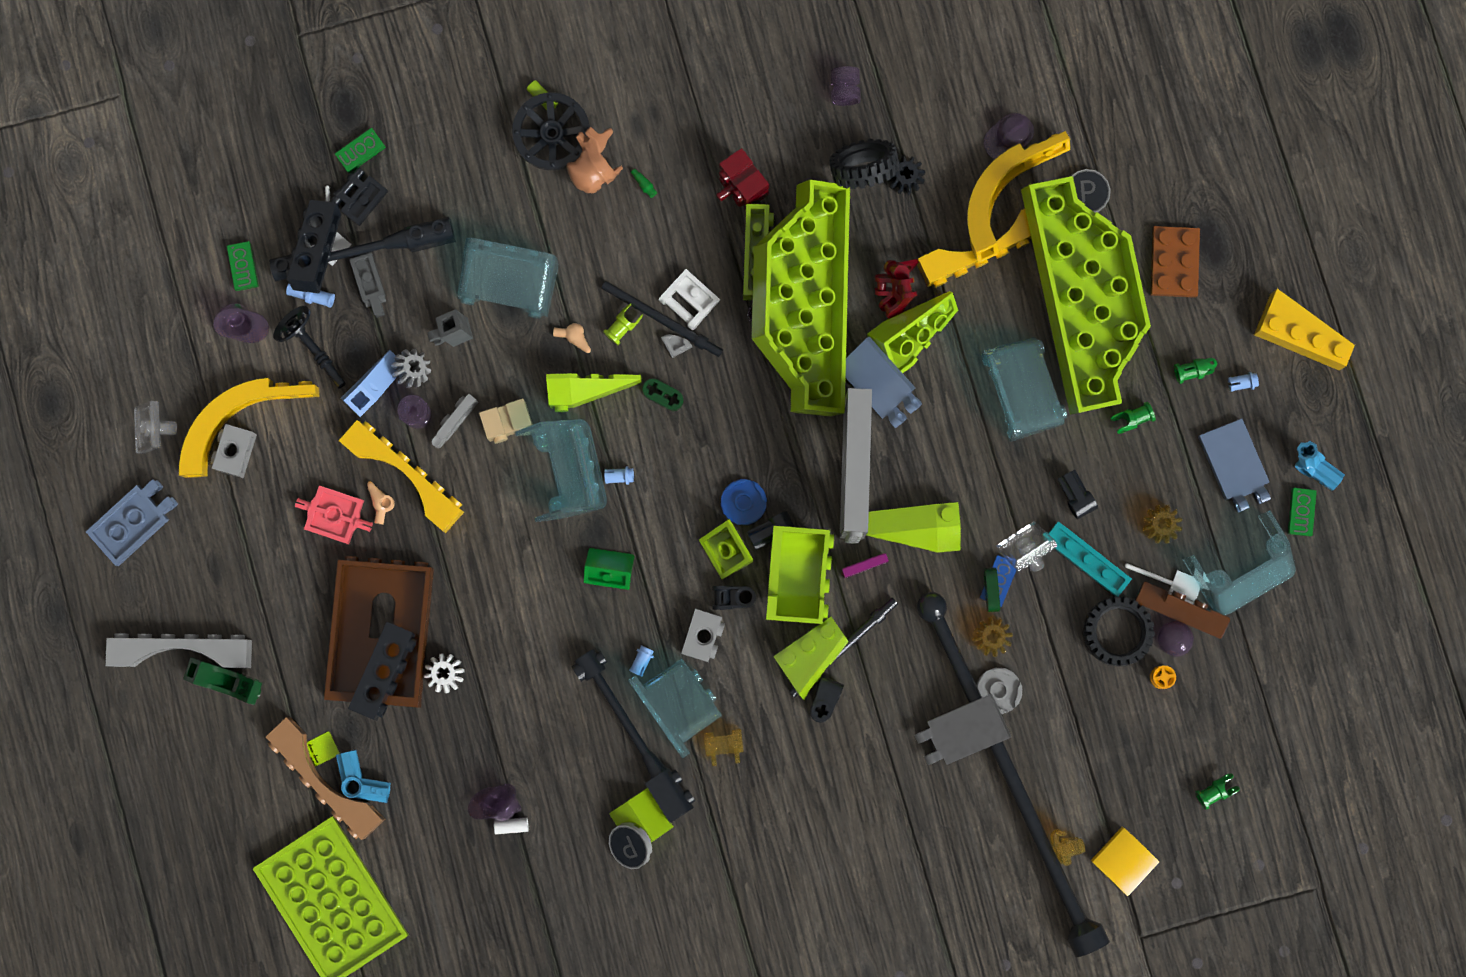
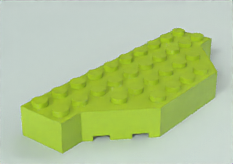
M1073 176L1028 185L1021 189L1069 413L1071 415L1122 404L1118 379L1125 365L1130 361L1138 348L1142 337L1151 326L1131 235L1112 225L1111 221L1098 212L1095 213L1086 207L1077 198Z
M808 180L796 185V208L754 247L752 340L791 388V412L835 416L845 413L850 187L846 189L843 186L839 187L835 183Z

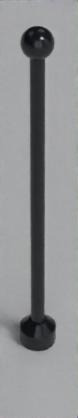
M935 592L925 593L917 602L919 616L923 620L932 623L968 702L971 703L982 698L944 618L947 612V603L944 597ZM1003 741L990 746L1073 923L1067 940L1075 957L1085 956L1109 944L1110 940L1101 923L1086 919Z

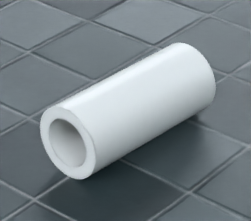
M528 818L494 820L495 834L528 832Z

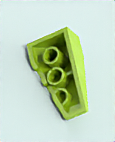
M953 292L944 293L882 322L867 333V336L904 373L918 360L916 356L923 348L927 349L930 346V339L937 331H942L957 313L958 308Z
M571 373L546 374L549 406L554 408L555 412H567L568 408H574L642 383L641 375L621 374L609 375L608 379H604V376L599 374H590L585 376V378Z
M955 502L869 512L868 533L866 536L926 549L936 553L960 551L961 525L959 504Z

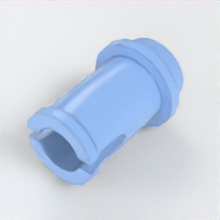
M1251 371L1246 375L1228 377V383L1233 384L1229 385L1230 392L1246 388L1254 390L1255 387L1259 386L1257 373H1252Z
M626 466L625 469H605L606 484L626 482V485H629V482H634L633 468Z
M641 645L640 649L636 650L638 653L629 671L643 677L650 659L654 658L652 656L654 651Z

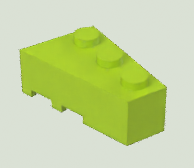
M830 617L823 624L818 625L773 657L804 700L812 686L819 681L822 673L829 664H832L849 641L833 618Z

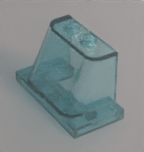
M680 659L645 684L642 683L637 675L628 680L682 758L691 753L685 742L722 716L713 703L717 699L709 688L707 690L703 689L700 684L703 679L696 669L691 672L683 659Z

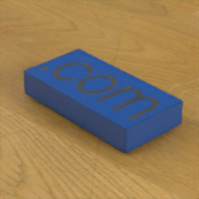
M997 555L992 568L996 567L1000 607H1002L1019 564ZM984 586L979 598L986 601Z

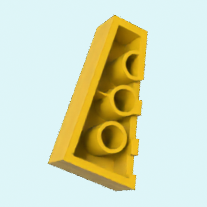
M1279 289L1270 294L1254 333L1257 337L1337 370L1347 366L1355 346Z

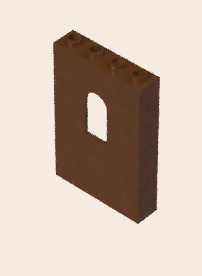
M345 556V560H338L324 700L351 702L379 640L377 638H369L373 600L380 593H389L395 600L394 625L416 634L414 639L417 642L413 651L407 653L405 670L402 674L398 673L395 680L398 683L396 690L392 696H388L385 704L421 708L434 569L428 567V563L414 562V566L405 565V561L391 560V564L382 563V559L368 558V562H360L359 557ZM397 644L391 645L388 649L391 657L397 656L400 651ZM383 666L379 669L381 679L389 676L390 669L388 666ZM375 687L370 690L369 697L372 701L377 700L380 696V690Z

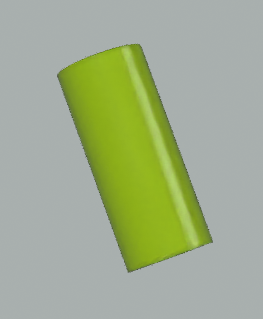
M536 80L527 87V91L533 97L548 93ZM554 102V109L556 108L558 103ZM547 103L541 104L547 110Z

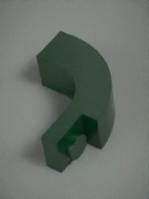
M193 657L190 658L183 680L192 684L227 694L252 705H255L256 700L261 694L262 682H259L260 680Z

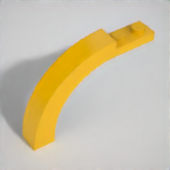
M1066 131L1054 134L1041 143L1032 144L1025 150L1019 143L996 158L982 173L973 189L968 207L970 244L977 263L999 254L998 243L990 227V219L994 203L1001 191L1022 172L1069 151L1070 138Z
M269 378L242 383L223 392L202 410L190 427L181 450L179 476L184 478L208 476V458L214 439L223 425L240 410L267 400L319 397V387L315 384L312 385L311 381L298 382L297 386H289V383H276L275 387H273V381Z

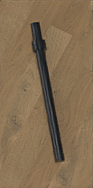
M607 281L602 285L601 289L628 305L631 303V306L695 343L694 346L700 350L705 349L717 357H720L723 353V349L709 342V338L700 334L699 336Z
M891 598L880 609L876 608L870 614L871 617L847 638L849 642L832 664L877 623L881 624L886 619L885 616L898 605L894 598ZM793 686L789 692L796 697L798 692Z

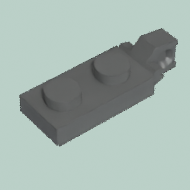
M372 252L351 258L350 263L362 301L367 308L372 306L376 318L384 316L385 312L382 303L387 302L386 294Z

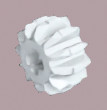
M439 654L440 662L435 657H432L431 662L434 666H425L427 670H431V674H425L424 678L433 679L428 683L429 687L437 683L436 692H440L443 687L444 692L449 693V685L456 690L458 685L454 681L463 682L464 680L462 677L457 676L458 673L465 672L463 668L456 669L461 661L456 660L452 663L454 656L451 654L447 657V660H445L444 654ZM441 668L449 669L450 673H447L449 675L448 678H440L439 674L442 673L439 671Z

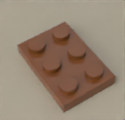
M1153 227L1151 295L1195 298L1198 296L1200 228Z

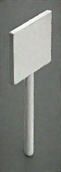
M1128 563L1125 564V567L1171 585L1170 592L1177 590L1187 595L1186 599L1193 602L1197 598L1203 582L1201 579L1178 570L1173 581Z

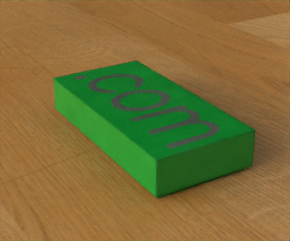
M370 128L336 152L335 155L347 172L351 173L386 147L375 131Z
M248 241L228 245L227 250L234 289L241 291L259 287L251 243Z
M1292 488L1287 534L1313 536L1317 490Z

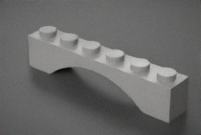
M114 634V638H107L106 666L136 667L142 661L157 653L167 650L188 649L206 655L223 668H251L252 640L245 639V635H231V639H222V635H208L207 639H198L199 635L184 634V639H175V634H161V639L152 638V634H138V638H129V634Z

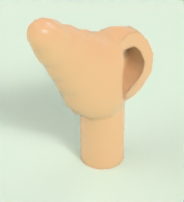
M572 323L566 329L554 327V337L566 338L567 341L586 353L591 352V348L584 336V329L580 324Z
M368 482V491L373 507L376 510L374 523L383 525L385 513L394 508V499L389 495H385L374 483Z

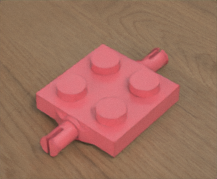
M322 486L318 487L316 496L311 502L300 498L296 500V502L305 504L295 503L296 508L308 511L304 530L349 544L353 532L357 528L368 532L372 529L363 524L372 527L373 522L360 519L364 500Z

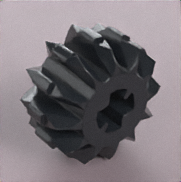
M904 155L901 156L899 171L896 172L894 177L890 176L891 179L888 180L893 181L890 185L891 189L899 187L898 194H901L903 189H906L907 195H910L911 188L917 192L920 189L918 184H924L925 179L921 176L925 175V170L919 169L922 165L920 161L916 164L913 163V156L910 157L909 161H906ZM903 172H906L907 175H910L909 179H906L905 176H902Z

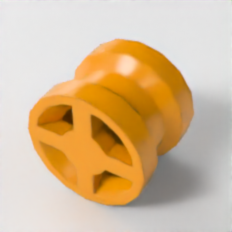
M1169 666L1155 667L1150 673L1151 684L1158 689L1170 688L1175 684L1176 673Z

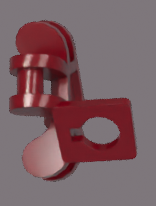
M918 259L904 262L888 260L884 265V271L888 274L875 275V281L877 282L875 295L887 296L880 301L879 308L882 311H886L888 319L903 313L909 302L917 296V291L912 292L911 283L915 281L914 278H909V273L919 263ZM886 283H892V288L886 287Z

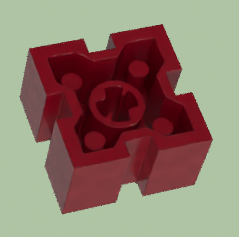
M742 148L719 164V180L724 186V189L716 194L720 201L734 194L732 198L739 207L743 206L746 210V204H757L769 195V183L760 171L755 168L753 162Z

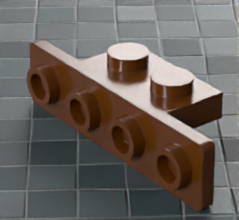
M1143 582L1136 598L1140 605L1219 639L1223 637L1230 622L1228 616L1207 608L1208 604L1197 599L1193 602L1186 599L1187 595L1177 590L1170 592L1149 582Z

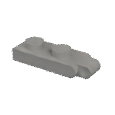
M470 394L466 397L462 396L455 404L456 410L452 415L447 414L440 423L442 427L432 439L434 447L441 448L478 404L474 397Z

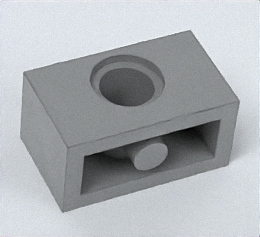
M225 424L224 429H221L218 435V442H220L218 449L213 452L211 457L212 469L244 478L257 434ZM236 445V454L228 456V448Z
M695 609L681 654L708 663L710 658L714 659L718 646L714 645L717 636H722L725 623L721 622L722 617ZM701 630L710 632L711 639L709 642L701 643L698 641L697 635Z

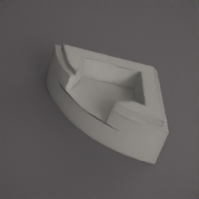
M670 334L661 337L672 358L692 348L690 342L683 337Z

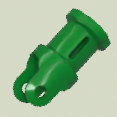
M1214 358L1194 359L1191 363L1183 365L1174 364L1175 378L1179 384L1193 378L1203 379L1205 375L1212 374L1215 371L1217 361Z
M1145 402L1144 406L1134 410L1127 409L1111 417V421L1122 418L1128 422V425L1117 430L1118 434L1136 429L1137 425L1147 421L1153 422L1156 420L1154 411L1148 402Z
M1232 773L1216 779L1212 782L1211 786L1202 791H1195L1198 801L1205 810L1209 809V805L1220 799L1225 800L1240 790L1238 786L1225 790V783L1234 777Z

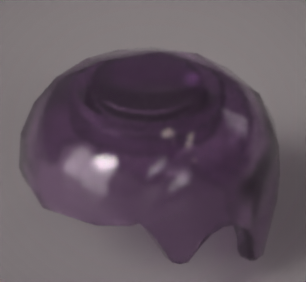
M1172 621L1165 623L1159 630L1157 640L1163 652L1173 657H1181L1187 655L1193 648L1194 636L1186 624Z

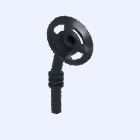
M307 306L293 309L278 323L274 330L273 338L277 342H284L294 336L299 337L315 356L314 360L320 368L326 371L338 389L342 388L346 383L333 367L332 360L329 359L325 351H321L305 331L304 326L310 317V309Z

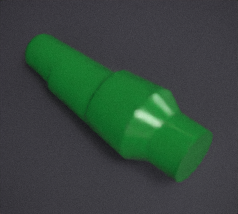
M636 169L631 171L643 193L653 198L657 194L653 184Z

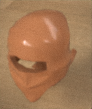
M589 127L585 132L588 137L582 132H579L576 136L582 147V153L575 162H569L566 167L574 186L585 193H596L601 189L603 183L609 184L623 169L622 165L612 169L601 155L607 140L613 133L612 128H608L600 134Z

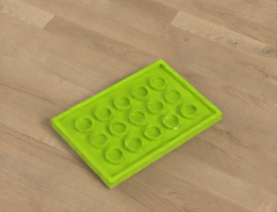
M334 816L253 868L320 977H347L409 936Z

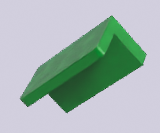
M589 548L583 583L629 590L635 556L633 554Z

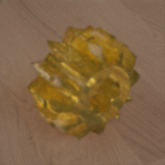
M1156 505L1155 511L1152 509L1147 511L1150 517H1144L1142 520L1145 523H1149V525L1142 528L1143 531L1150 529L1151 532L1147 535V538L1151 539L1155 535V543L1157 544L1161 542V539H1163L1165 544L1170 542V538L1177 539L1178 536L1175 531H1182V527L1176 525V523L1182 521V518L1175 519L1174 516L1178 511L1175 509L1169 513V505H1165L1163 510L1160 505ZM1158 520H1165L1167 524L1164 526H1167V528L1160 529L1158 526L1160 522Z
M992 617L988 618V626L983 620L980 621L979 624L983 630L974 628V632L980 634V637H973L972 639L975 642H981V644L976 646L977 650L985 647L983 651L985 656L989 654L991 649L992 656L997 657V648L1004 654L1006 650L1003 645L1011 646L1012 644L1010 641L1005 640V638L1013 636L1012 633L1005 634L1004 632L1009 628V625L1006 624L1001 628L1002 619L1000 618L997 619L995 625ZM991 631L998 635V639L994 640V644L991 643L992 640L987 639V635H990Z

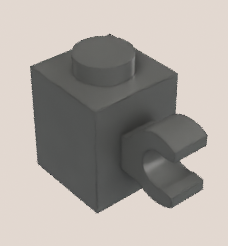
M456 309L437 317L438 329L427 333L429 341H434L435 346L441 345L446 341L454 347L473 339L468 318Z

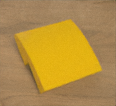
M1121 827L1091 860L1127 896L1159 863L1124 827Z

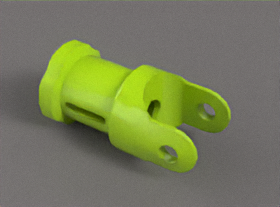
M631 303L616 316L617 320L608 330L605 329L603 331L616 345H619V340L628 330L632 331L642 319L643 314L634 323H631L624 317V312L631 306Z

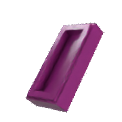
M883 553L847 566L841 572L845 579L886 564L889 560L887 555Z

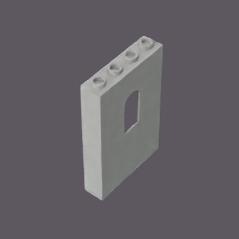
M848 388L845 397L840 539H845V543H859L868 533L872 389Z

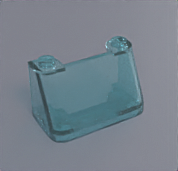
M466 238L457 297L461 299V303L474 305L475 302L482 300L524 309L528 312V316L541 319L542 316L548 317L559 262L556 256L549 253L476 238Z
M1036 337L984 350L981 355L984 366L991 367L988 373L992 376L1006 417L1005 422H1010L1008 424L1009 430L1007 431L1010 442L1061 426L1065 422L1064 419L1067 418L1066 409L1058 401L1043 357V353H1045L1041 340L1037 341Z

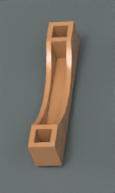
M286 717L266 736L270 741L268 746L275 753L280 752L285 757L284 763L292 771L296 769L299 772L301 782L308 788L312 786L317 792L315 794L316 798L325 805L327 803L333 809L331 811L332 815L339 822L343 820L349 826L347 831L355 839L358 837L361 840L365 839L385 820L370 802L346 797L334 790L323 780L310 758L307 734L291 717Z

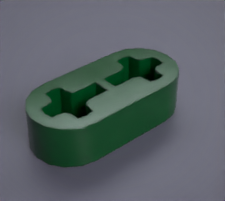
M649 379L643 385L645 397L669 411H677L683 406L682 394L657 379ZM657 384V390L662 392V395L657 393L649 395L647 387ZM665 394L669 397L677 395L679 404L670 406L669 400L664 398Z
M996 567L984 568L987 612H1000Z

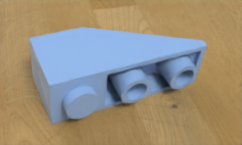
M391 350L341 397L360 417L396 379L392 374L397 370L391 367V364L396 362L394 359L396 355Z

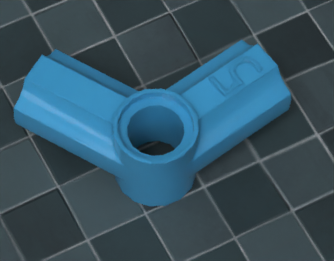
M1311 441L1300 443L1297 447L1299 460L1295 464V468L1305 476L1313 477L1327 489L1333 491L1341 483L1345 474L1325 460V456L1318 451L1315 443Z
M357 750L336 755L342 781L341 790L346 797L387 803L391 783L363 778ZM353 780L359 784V790L355 794L351 793L348 789L349 783Z

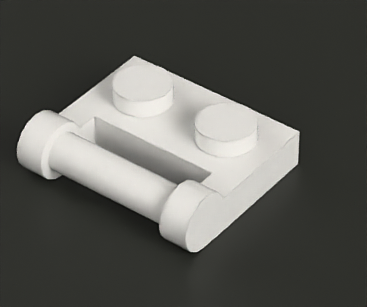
M685 269L661 295L659 301L663 305L667 304L688 323L687 326L693 331L719 303L720 299ZM675 292L698 311L695 317L672 298Z

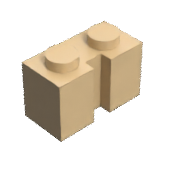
M524 399L479 413L487 439L490 442L494 441L495 444L508 440L507 436L516 434V436L528 434L530 432L529 429L534 428Z

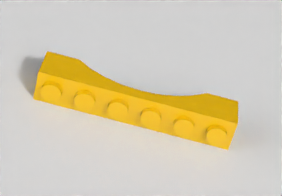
M1025 209L1020 211L1010 230L997 240L999 254L996 255L997 259L1007 255L1010 248L1016 246L1017 249H1020L1030 243L1029 240L1032 238ZM937 249L918 258L919 263L917 266L927 286L934 285L936 288L947 282L946 278L953 275L958 278L966 274L968 268L974 265L976 268L987 264L988 260L977 263L973 251L953 252Z
M356 420L339 442L360 459L383 461L404 472L420 494L425 516L446 533L464 513L460 509L462 504L453 496L448 499L443 494L445 489L436 481L431 484L426 480L425 477L428 474L418 466L415 469L408 464L410 459L401 451L396 454L391 449L393 444L384 436L379 439L373 433L376 429L365 421L362 424Z

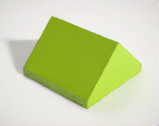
M730 519L699 539L721 579L730 576L753 562V558Z
M648 788L609 813L617 826L622 823L631 822L637 828L641 827L645 830L651 842L674 827L672 823H669Z

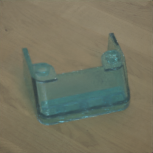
M585 420L539 422L515 431L516 436L532 435L535 447L541 452H549L559 496H555L549 501L550 512L535 517V522L572 517L597 511L606 506L607 497L592 432Z
M1270 510L1261 513L1258 517L1270 536L1266 542V550L1271 559L1233 582L1228 574L1222 570H1214L1205 574L1195 555L1183 559L1214 611L1228 615L1287 581L1295 574L1296 567L1290 542Z

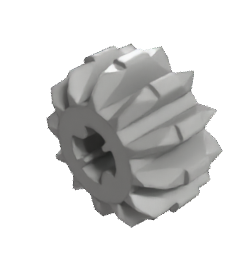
M405 349L401 352V355L397 354L394 357L396 362L392 363L391 367L397 371L392 376H399L398 384H402L405 381L406 388H410L412 385L417 388L421 386V382L425 383L428 380L426 375L431 373V369L426 367L430 364V360H423L425 353L417 355L416 349H412L410 352Z

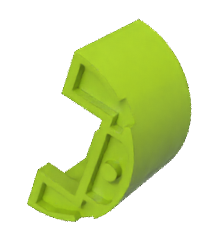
M773 526L766 620L823 624V618L828 619L829 605L824 604V593H829L830 579H826V570H831L832 556H827L829 548H833L834 534H830V530Z

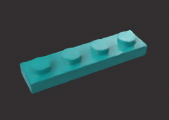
M1059 521L1044 538L1047 544L1115 597H1119L1132 580V578Z

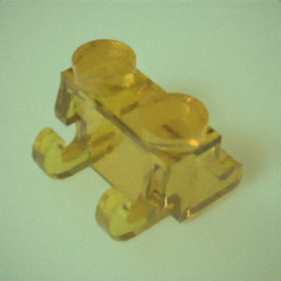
M741 729L732 730V735L714 737L713 732L704 733L706 756H711L712 766H717L716 755L734 753L735 763H740L739 753L744 752Z
M1056 829L1050 834L1052 847L1060 864L1070 865L1072 856L1085 852L1082 838L1075 837L1060 838L1061 841H1059V836H1066L1067 833Z

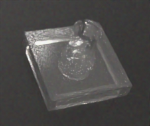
M148 401L134 408L136 454H145L160 448V435L176 434L177 424L175 421H160L159 401Z
M1033 521L996 547L999 553L1018 572L1028 565L1033 572H1036L1044 567L1041 557L1056 548L1057 544L1044 529Z

